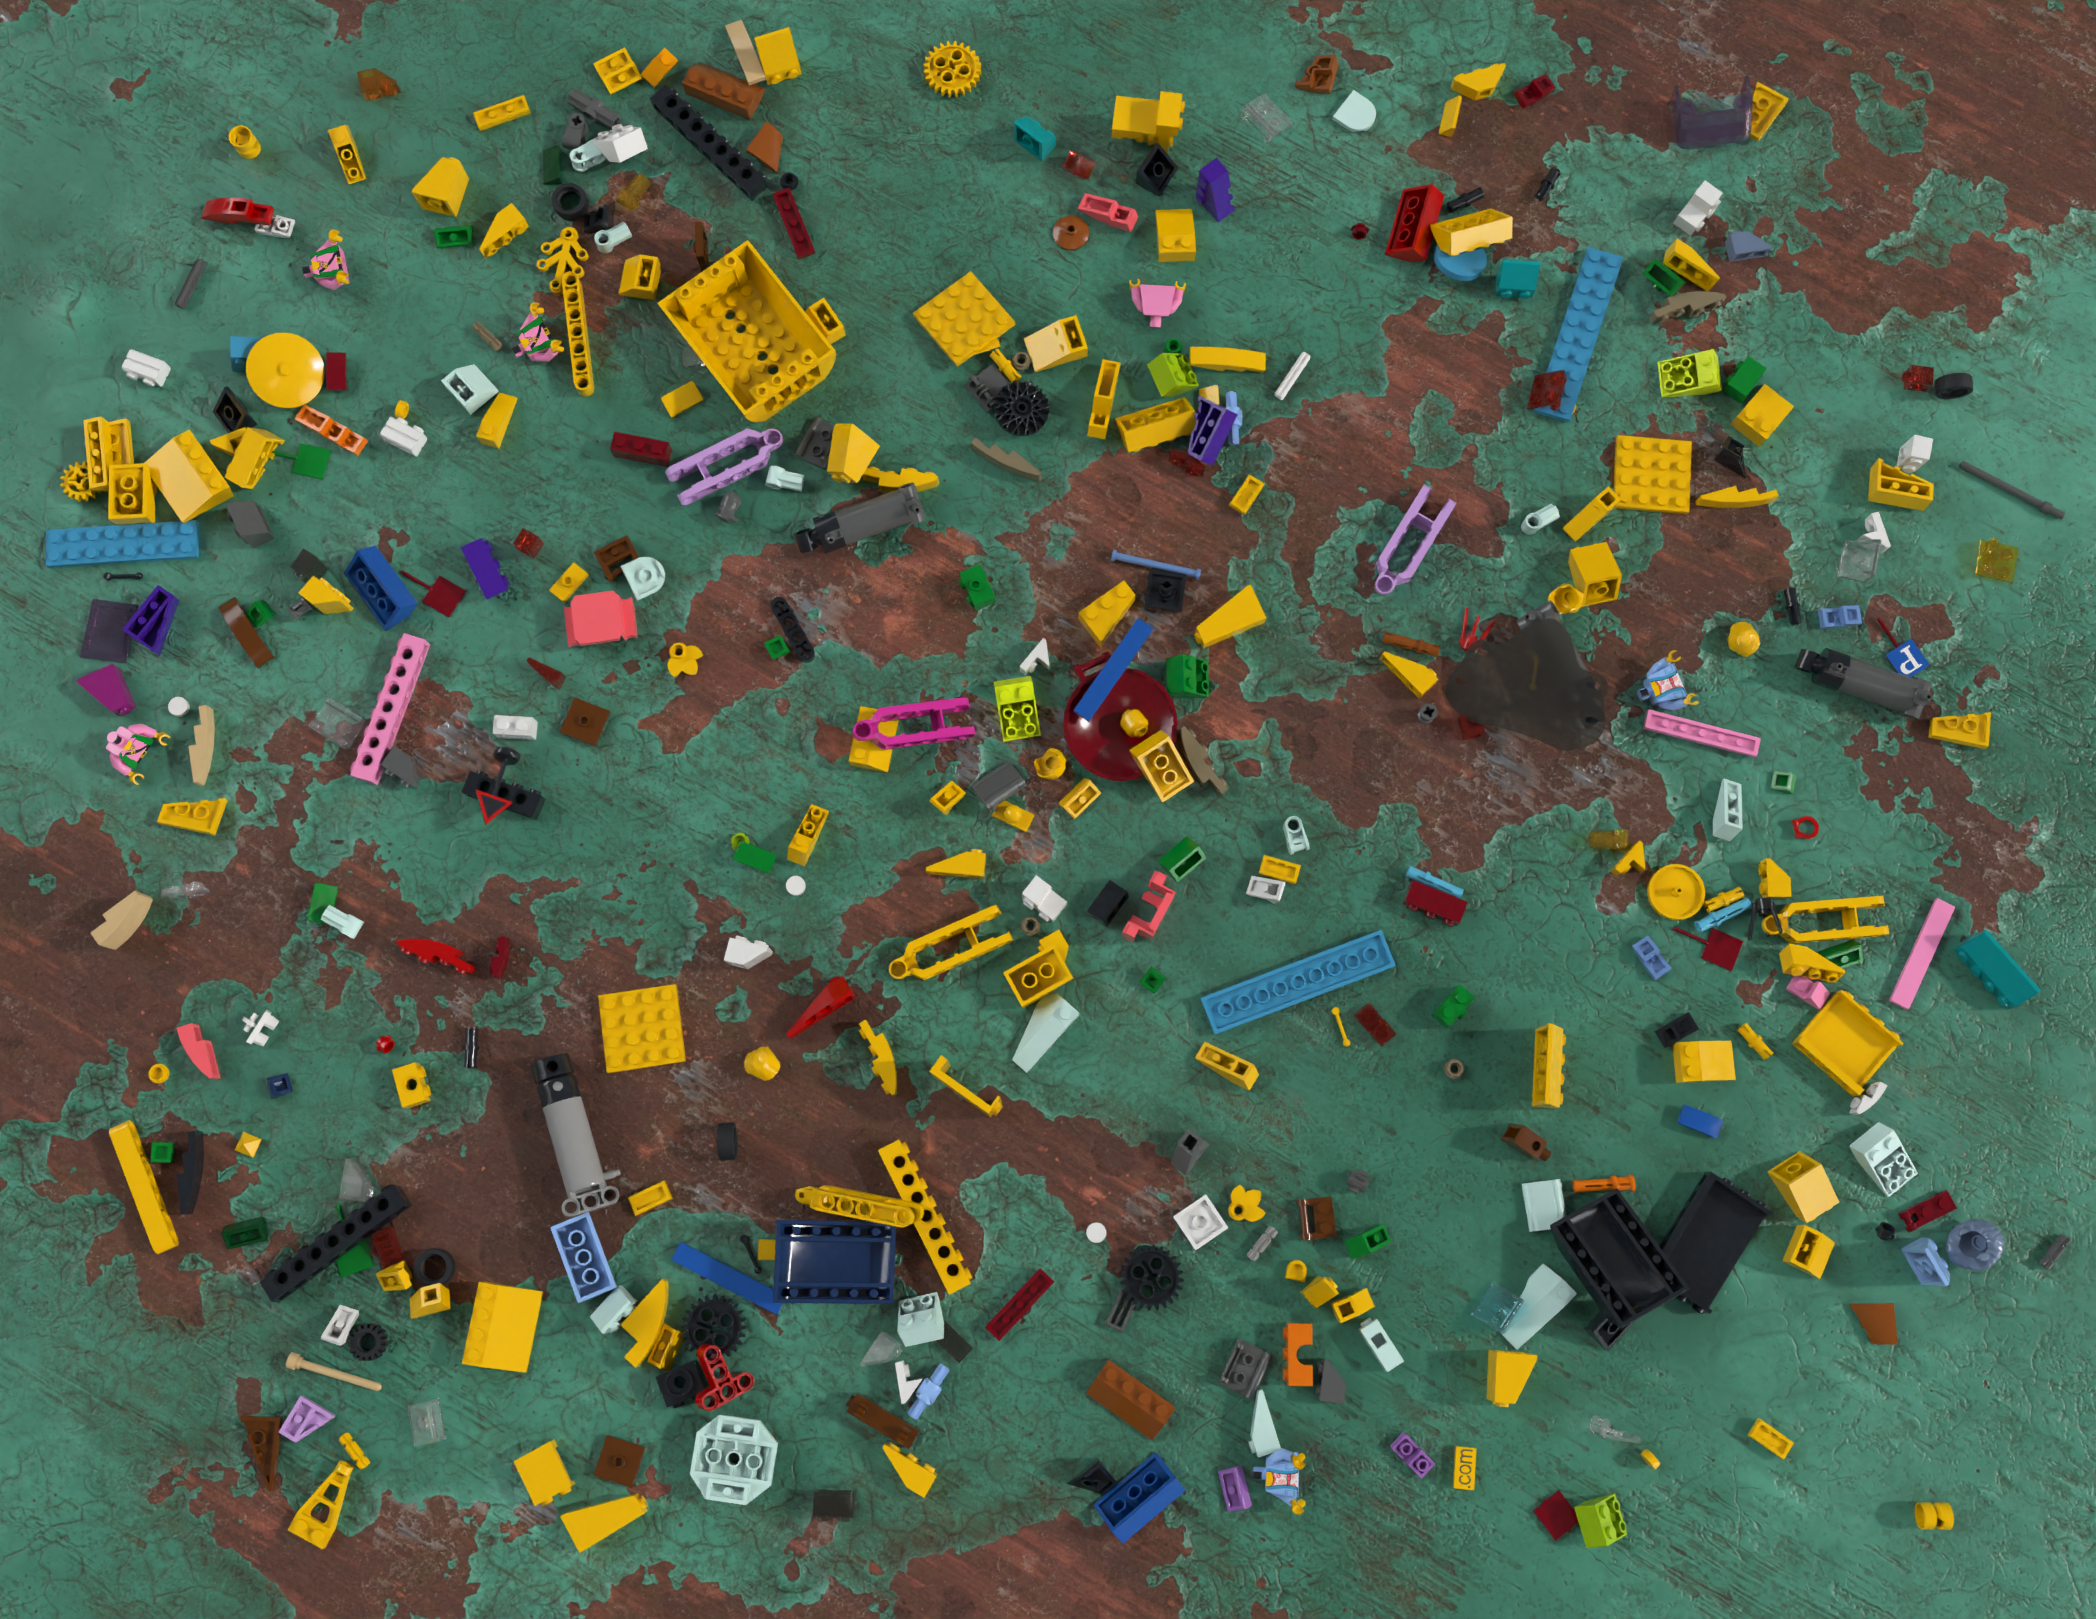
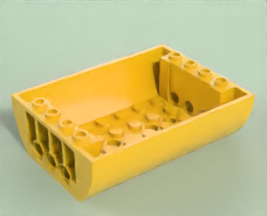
M748 240L657 303L743 415L752 422L767 421L827 377L836 359V350ZM732 312L735 314V317L729 320L725 318L726 314ZM739 326L746 327L743 333L736 332ZM762 353L768 355L764 361L758 360V356ZM772 367L778 368V372L774 375L768 373Z

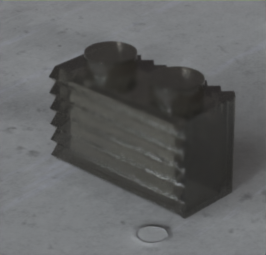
M304 548L290 566L295 571L293 574L305 584L312 576H315L318 580L321 577L323 578L329 570V567L317 556Z
M815 1489L813 1517H818V1521H830V1517L838 1518L840 1522H849L850 1518L855 1517L856 1490Z

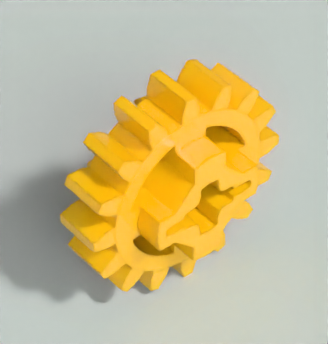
M76 461L74 467L68 465L70 470H63L66 475L60 477L64 481L60 484L64 488L63 492L72 500L76 499L78 502H81L82 498L88 502L90 496L95 499V493H101V491L89 489L88 473H85V471H88L87 462L83 461L81 465Z

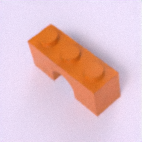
M1286 1323V1327H1283L1282 1331L1283 1340H1286V1348H1283V1360H1286V1369L1283 1368V1381H1286L1288 1386H1313V1365L1301 1364L1296 1355L1300 1346L1313 1345L1312 1324Z

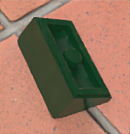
M559 145L543 150L544 185L562 184V150Z
M263 1217L225 1225L221 1232L227 1250L267 1241Z

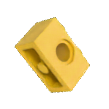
M414 1062L392 1070L402 1108L408 1109L430 1102L431 1090L429 1085L425 1083L426 1071L421 1064ZM412 1080L417 1082L414 1090H411L409 1086Z

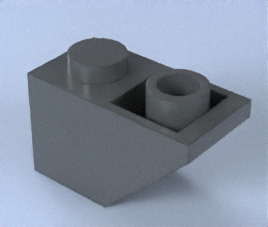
M394 746L381 763L386 768L384 772L393 778L397 775L401 778L400 783L408 788L412 785L417 789L419 781L415 760Z
M1188 1128L1176 1145L1171 1165L1187 1176L1207 1149L1209 1143Z
M1322 1358V1362H1318L1317 1375H1320L1319 1383L1315 1385V1395L1318 1396L1317 1399L1319 1401L1344 1404L1346 1383L1330 1361Z

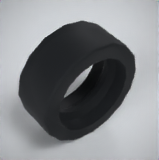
M562 184L556 188L552 195V205L558 216L564 220H578L588 210V198L583 189L577 184ZM567 194H577L581 199L578 207L573 210H563L560 207L561 199Z
M1967 373L1943 375L1934 382L1935 395L1941 399H1956L1967 396L1973 391V379Z
M735 1122L718 1124L717 1149L720 1161L736 1160L737 1129Z
M432 1248L425 1250L418 1256L414 1265V1273L417 1280L425 1286L437 1283L445 1285L453 1277L456 1265L454 1258L449 1252L444 1249ZM431 1256H439L446 1263V1272L441 1278L436 1280L426 1277L423 1271L425 1261Z

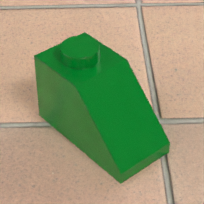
M1383 1223L1359 1233L1344 1242L1353 1260L1378 1250L1391 1243V1240Z

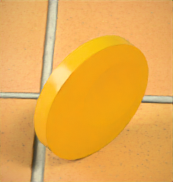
M1671 864L1664 866L1653 874L1648 883L1647 896L1650 905L1660 916L1669 920H1684L1696 914L1702 907L1705 899V887L1702 879L1693 869L1685 865Z

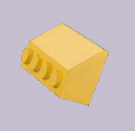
M1490 208L1430 224V229L1440 250L1448 253L1449 256H1457L1460 252H1472L1475 248H1486L1490 244L1504 243L1505 240L1511 239L1513 217Z
M1185 397L1115 418L1121 439L1128 453L1140 451L1141 448L1148 446L1153 447L1164 441H1173L1183 435L1189 436L1192 430H1194L1196 419H1194L1195 410Z

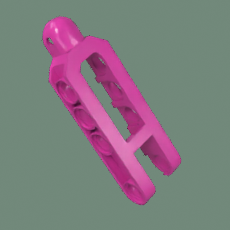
M966 697L879 708L871 719L857 722L852 729V735L856 740L871 741L881 750L968 739L974 737L976 733L974 726L945 728L943 714L968 710L970 704ZM930 716L933 730L931 732L919 731L916 734L908 735L901 733L900 736L887 737L879 733L878 725L880 722Z

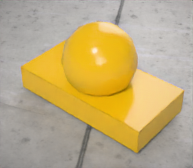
M1007 801L996 806L997 811L992 814V817L1027 833L1035 816Z

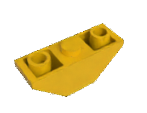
M1505 63L1493 64L1485 69L1479 68L1471 73L1458 74L1453 78L1451 89L1474 101L1489 97L1493 94L1500 81L1506 65Z

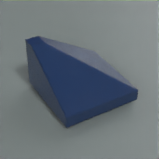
M288 1073L267 1078L271 1099L293 1092Z

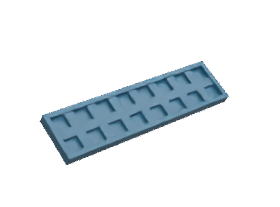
M197 520L185 523L176 521L46 530V566L48 568L199 558V522Z

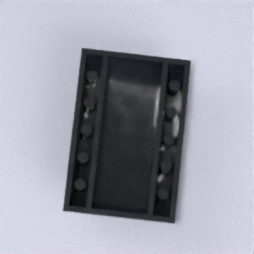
M1618 1188L1550 1225L1558 1249L1604 1316L1619 1328L1627 1326L1690 1289Z

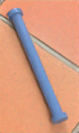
M1113 550L1111 561L1119 560L1168 572L1186 574V576L1195 577L1196 580H1199L1201 569L1194 570L1118 553L1117 550Z

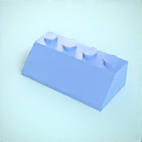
M589 1212L550 1227L578 1303H583L617 1288Z

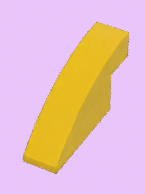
M1102 359L1087 436L1106 439L1120 362Z
M666 1278L659 1281L621 1324L638 1341L624 1356L635 1368L639 1367L647 1358L663 1327L669 1292V1284Z

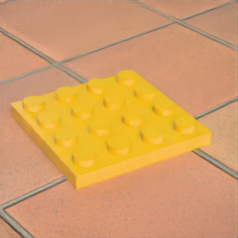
M971 271L913 312L914 318L956 367L1016 325L1013 318Z
M1617 435L1614 493L1621 501L1615 508L1688 514L1690 509L1692 441Z
M676 984L598 995L607 1073L686 1062Z

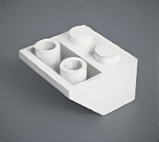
M614 125L612 130L600 132L598 137L592 139L593 144L609 162L620 163L648 149L641 127H633V125Z
M736 936L735 939H729L724 961L732 966L750 969L770 957L773 951L765 942L755 940L754 943H751L745 937Z

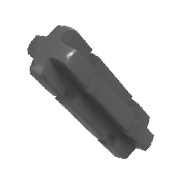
M2059 1235L2056 1243L2052 1244L2045 1254L2046 1257L2040 1260L2039 1265L2046 1270H2050L2054 1265L2053 1262L2057 1261L2065 1250L2064 1247H2067L2071 1240L2065 1235Z

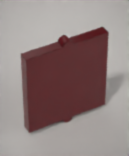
M1559 1490L1548 1499L1544 1498V1502L1533 1510L1555 1541L1566 1532L1570 1533L1571 1528L1579 1523L1575 1510Z

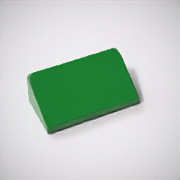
M472 225L433 229L437 248L474 244Z
M740 841L732 860L769 873L777 854Z
M315 883L307 918L308 921L327 924L321 920V917L329 905L335 907L339 887Z
M1850 940L1819 951V955L1842 969L1864 961L1861 944L1856 940Z

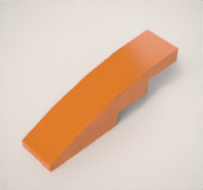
M305 404L294 419L356 456L360 454L368 442L367 439L352 432L346 426Z

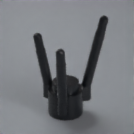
M1758 898L1752 904V916L1747 938L1749 941L1752 939L1757 913L1765 918L1770 916L1772 912L1779 933H1783L1775 910V902H1772L1770 898Z

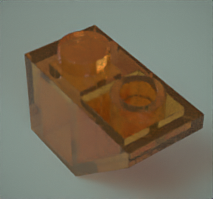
M375 68L357 72L360 90L366 100H376L380 97L394 96L402 93L396 80Z

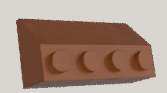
M701 62L689 68L682 82L685 94L748 120H751L765 92L763 87L755 84L749 85L746 80Z
M1109 1359L1086 1391V1394L1151 1440L1163 1428L1176 1408L1169 1401Z

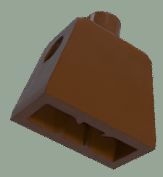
M1510 1123L1501 1138V1141L1528 1158H1540L1543 1161H1547L1551 1155V1151L1545 1148L1547 1141L1524 1125Z

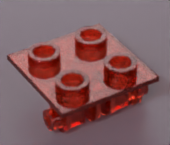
M1565 370L1535 375L1527 406L1528 410L1544 406H1551V410H1558L1561 406V398L1563 397L1565 383L1567 382L1566 375L1564 374Z

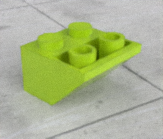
M1161 353L1147 364L1161 397H1174L1199 386L1196 380L1197 377L1192 371L1189 359L1185 354Z
M1615 1493L1584 1501L1574 1507L1586 1548L1609 1546L1627 1535L1626 1524L1623 1521L1620 1504Z

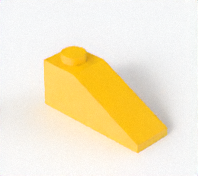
M1676 239L1666 250L1663 264L1704 290L1709 291L1720 279L1697 252L1681 240Z
M499 392L483 417L476 437L481 444L497 449L500 448L516 405L517 397Z
M1384 652L1379 658L1418 699L1438 681L1436 673L1424 665L1388 652Z
M971 849V852H964L926 867V873L984 879L986 853H982V850Z
M1204 1042L1195 1056L1196 1060L1248 1091L1259 1076L1254 1064L1207 1042Z

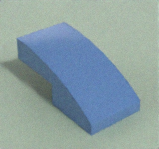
M1859 605L1841 606L1839 608L1820 609L1817 611L1820 629L1862 624Z
M1646 936L1632 946L1637 957L1655 981L1671 971L1670 965L1659 953L1660 949L1649 936Z

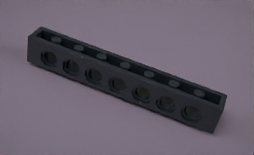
M665 84L650 98L652 107L751 201L767 188L766 176L760 170H755L752 162L749 159H744L736 147L732 148L723 135H718L714 126L710 123L707 124L699 112L695 113L686 100L682 101L675 89H670Z
M394 1184L387 1185L378 1196L366 1200L363 1207L351 1211L348 1214V1218L331 1226L332 1229L327 1233L318 1235L314 1239L315 1242L311 1245L302 1247L293 1258L290 1257L281 1263L282 1266L278 1269L264 1275L265 1278L259 1283L271 1302L280 1303L410 1208L412 1204L402 1188ZM387 1200L388 1207L383 1210L382 1205ZM371 1213V1220L366 1222L367 1214ZM354 1225L355 1231L350 1235L349 1229ZM337 1237L338 1244L334 1247L333 1240ZM320 1249L321 1256L317 1259L316 1252ZM301 1262H304L305 1267L300 1271L299 1265ZM287 1274L288 1279L283 1283V1276Z

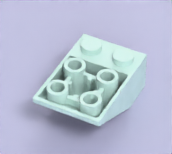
M1880 1122L1849 1146L1857 1161L1886 1197H1890L1918 1174L1895 1131Z

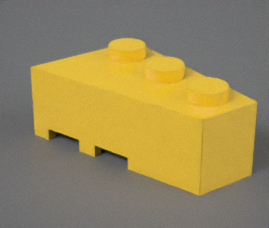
M247 427L242 434L239 446L234 451V457L226 469L227 473L224 478L242 488L253 489L266 470L263 466L267 460L274 458L275 454L272 451L275 450L278 444L282 445L285 440L267 430Z
M1878 458L1870 468L1868 501L1924 511L1933 501L1934 484L1914 474L1908 475L1900 471L1901 468L1897 466L1892 467L1883 463V459Z
M1122 581L1078 613L1079 621L1100 648L1134 603L1135 594L1127 583Z

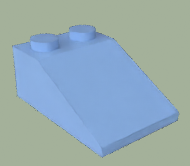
M1919 1238L1901 1248L1921 1285H1949L1950 1273L1947 1270L1948 1265L1937 1253V1246L1931 1239Z

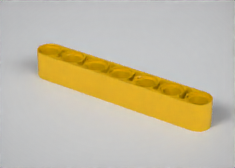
M569 271L562 276L573 380L578 393L583 397H588L594 392V381L583 289L577 274ZM575 281L574 284L568 285L570 282ZM573 298H578L576 301L570 302ZM575 315H580L577 319H572ZM577 332H582L579 336H574ZM579 349H584L583 352L577 353ZM586 366L584 370L579 371L580 367ZM588 383L585 388H580L582 384Z
M128 1120L110 1128V1138L153 1250L156 1254H160L178 1246V1237L135 1125L132 1121Z

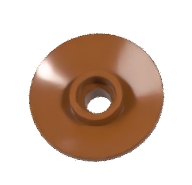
M1077 216L1062 217L1053 228L1054 241L1065 250L1081 248L1089 237V228L1086 222ZM1072 228L1074 231L1069 232L1068 229Z

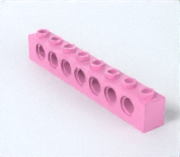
M405 633L399 639L397 644L398 650L391 659L390 671L384 678V687L377 696L378 703L371 712L370 724L365 728L364 740L357 749L358 756L351 765L350 775L352 777L378 786L384 770L381 763L392 749L430 644L425 639ZM412 652L411 658L405 659L406 655ZM402 670H406L405 675L399 677V673ZM399 687L398 693L392 695L393 689ZM392 705V710L386 712L387 706ZM385 722V723H386L385 728L382 729V730H379L380 724H382V723ZM379 740L378 746L372 748L373 742ZM372 758V763L366 766L367 759Z

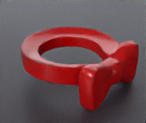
M1804 816L1800 819L1792 820L1795 839H1811L1817 835L1819 825L1814 818ZM1805 820L1810 821L1814 826V831L1810 835L1799 831L1798 825Z

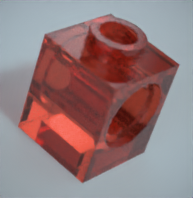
M1911 365L1902 375L1904 389L1926 392L1933 385L1934 367Z
M522 528L513 543L518 551L535 559L544 544L539 536Z

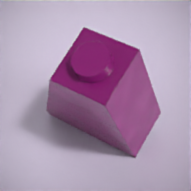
M114 664L105 666L77 679L79 685L118 716L131 713V710L137 708L121 669Z

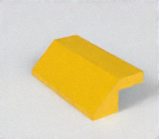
M101 416L83 420L89 489L109 492V465L134 464L130 421L125 418L108 422Z

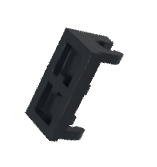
M1109 880L1087 912L1107 927L1129 895L1126 890Z

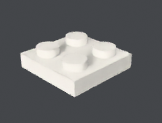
M1206 1194L1173 1216L1195 1250L1228 1229V1226Z

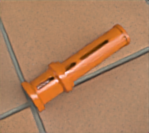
M1633 1174L1624 1177L1612 1175L1607 1179L1572 1181L1574 1193L1612 1191L1616 1188L1619 1191L1630 1190L1635 1192L1636 1188Z

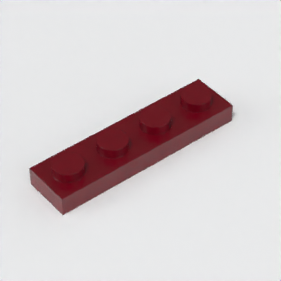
M790 188L773 193V198L798 260L815 254L814 247Z
M1039 1268L985 1328L1000 1341L1049 1289L1054 1281Z

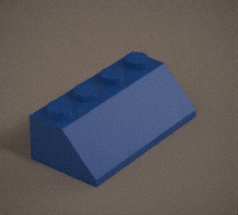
M377 546L357 550L344 574L383 629L388 631L410 616L418 603Z
M1155 1452L1097 1501L1094 1507L1112 1533L1123 1544L1180 1496L1185 1489Z

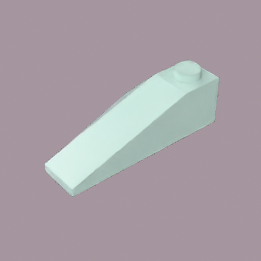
M1054 991L1044 996L1037 1003L1012 1060L1027 1073L1076 1020L1080 1013Z
M1542 1264L1528 1278L1527 1285L1519 1297V1302L1502 1335L1516 1350L1562 1310L1577 1294L1559 1275L1545 1264Z

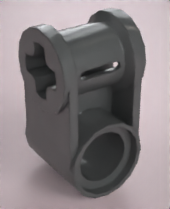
M579 113L572 114L569 118L562 139L563 148L573 150L585 144L589 127L584 117Z

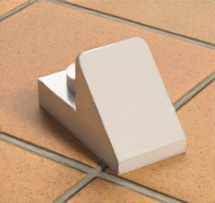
M1879 512L1870 514L1865 519V528L1869 533L1862 535L1857 541L1879 553L1885 552L1891 545Z
M1043 638L1019 666L1020 672L1025 676L1028 672L1032 673L1036 669L1037 662L1049 670L1046 639Z
M1251 876L1246 894L1266 899L1275 904L1281 899L1285 882Z
M339 1305L323 1332L321 1340L339 1346L350 1340V1330L359 1316V1311Z
M904 1360L895 1362L901 1404H904L923 1378L907 1380V1377L910 1376L909 1365H905Z

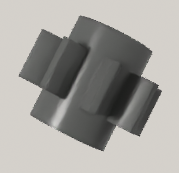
M1358 1169L1357 1172L1352 1170L1345 1182L1349 1185L1347 1190L1355 1194L1358 1191L1363 1193L1370 1182L1366 1178L1368 1173L1361 1169Z

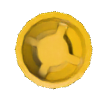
M240 125L230 131L228 135L229 141L242 158L253 159L259 155L261 145L248 127Z
M1916 1503L1915 1520L1919 1529L1933 1530L1936 1527L1938 1530H1951L1953 1528L1954 1515L1949 1503Z

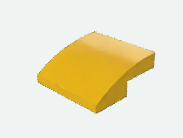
M625 47L593 63L610 95L642 79Z

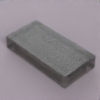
M944 1320V1339L936 1341L960 1363L973 1347Z

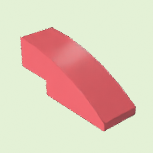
M1087 193L1084 194L1078 210L1084 214L1128 232L1132 231L1138 219L1135 209L1121 206L1115 200Z
M191 1023L176 1028L180 1041L192 1062L208 1078L220 1079L212 1042L202 1039L199 1025Z

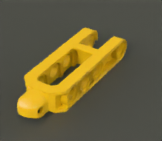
M1884 896L1791 903L1785 905L1777 914L1783 933H1779L1773 915L1765 917L1761 925L1765 933L1769 935L1779 934L1790 944L1890 935L1888 925L1874 927V925L1859 927L1856 910L1885 906ZM1841 911L1843 930L1830 929L1821 932L1813 930L1806 933H1798L1788 927L1787 918L1791 915Z
M998 905L988 907L909 942L904 955L895 959L889 965L890 975L898 980L910 975L927 980L1012 942L1013 938L1008 931L997 938L992 937L979 943L972 929L1001 915ZM965 931L972 947L970 950L961 954L956 953L952 958L943 962L938 961L934 966L927 969L919 968L915 959L917 952Z
M824 1185L819 1188L808 1186L796 1189L795 1199L799 1203L810 1205V1208L814 1210L900 1228L920 1221L924 1215L922 1206L916 1202L836 1186ZM911 1207L915 1208L918 1212L916 1218L910 1209Z

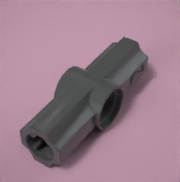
M577 89L570 92L567 100L568 104L581 111L590 121H598L611 130L614 125L620 124L621 116L608 109L599 99L595 97L590 98Z

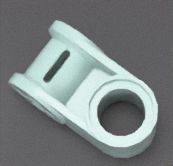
M592 140L573 149L570 153L573 169L577 172H584L606 159L593 144Z
M1296 816L1289 817L1283 824V830L1290 855L1296 851L1309 850V842L1301 819ZM1288 822H1295L1297 830L1289 829Z

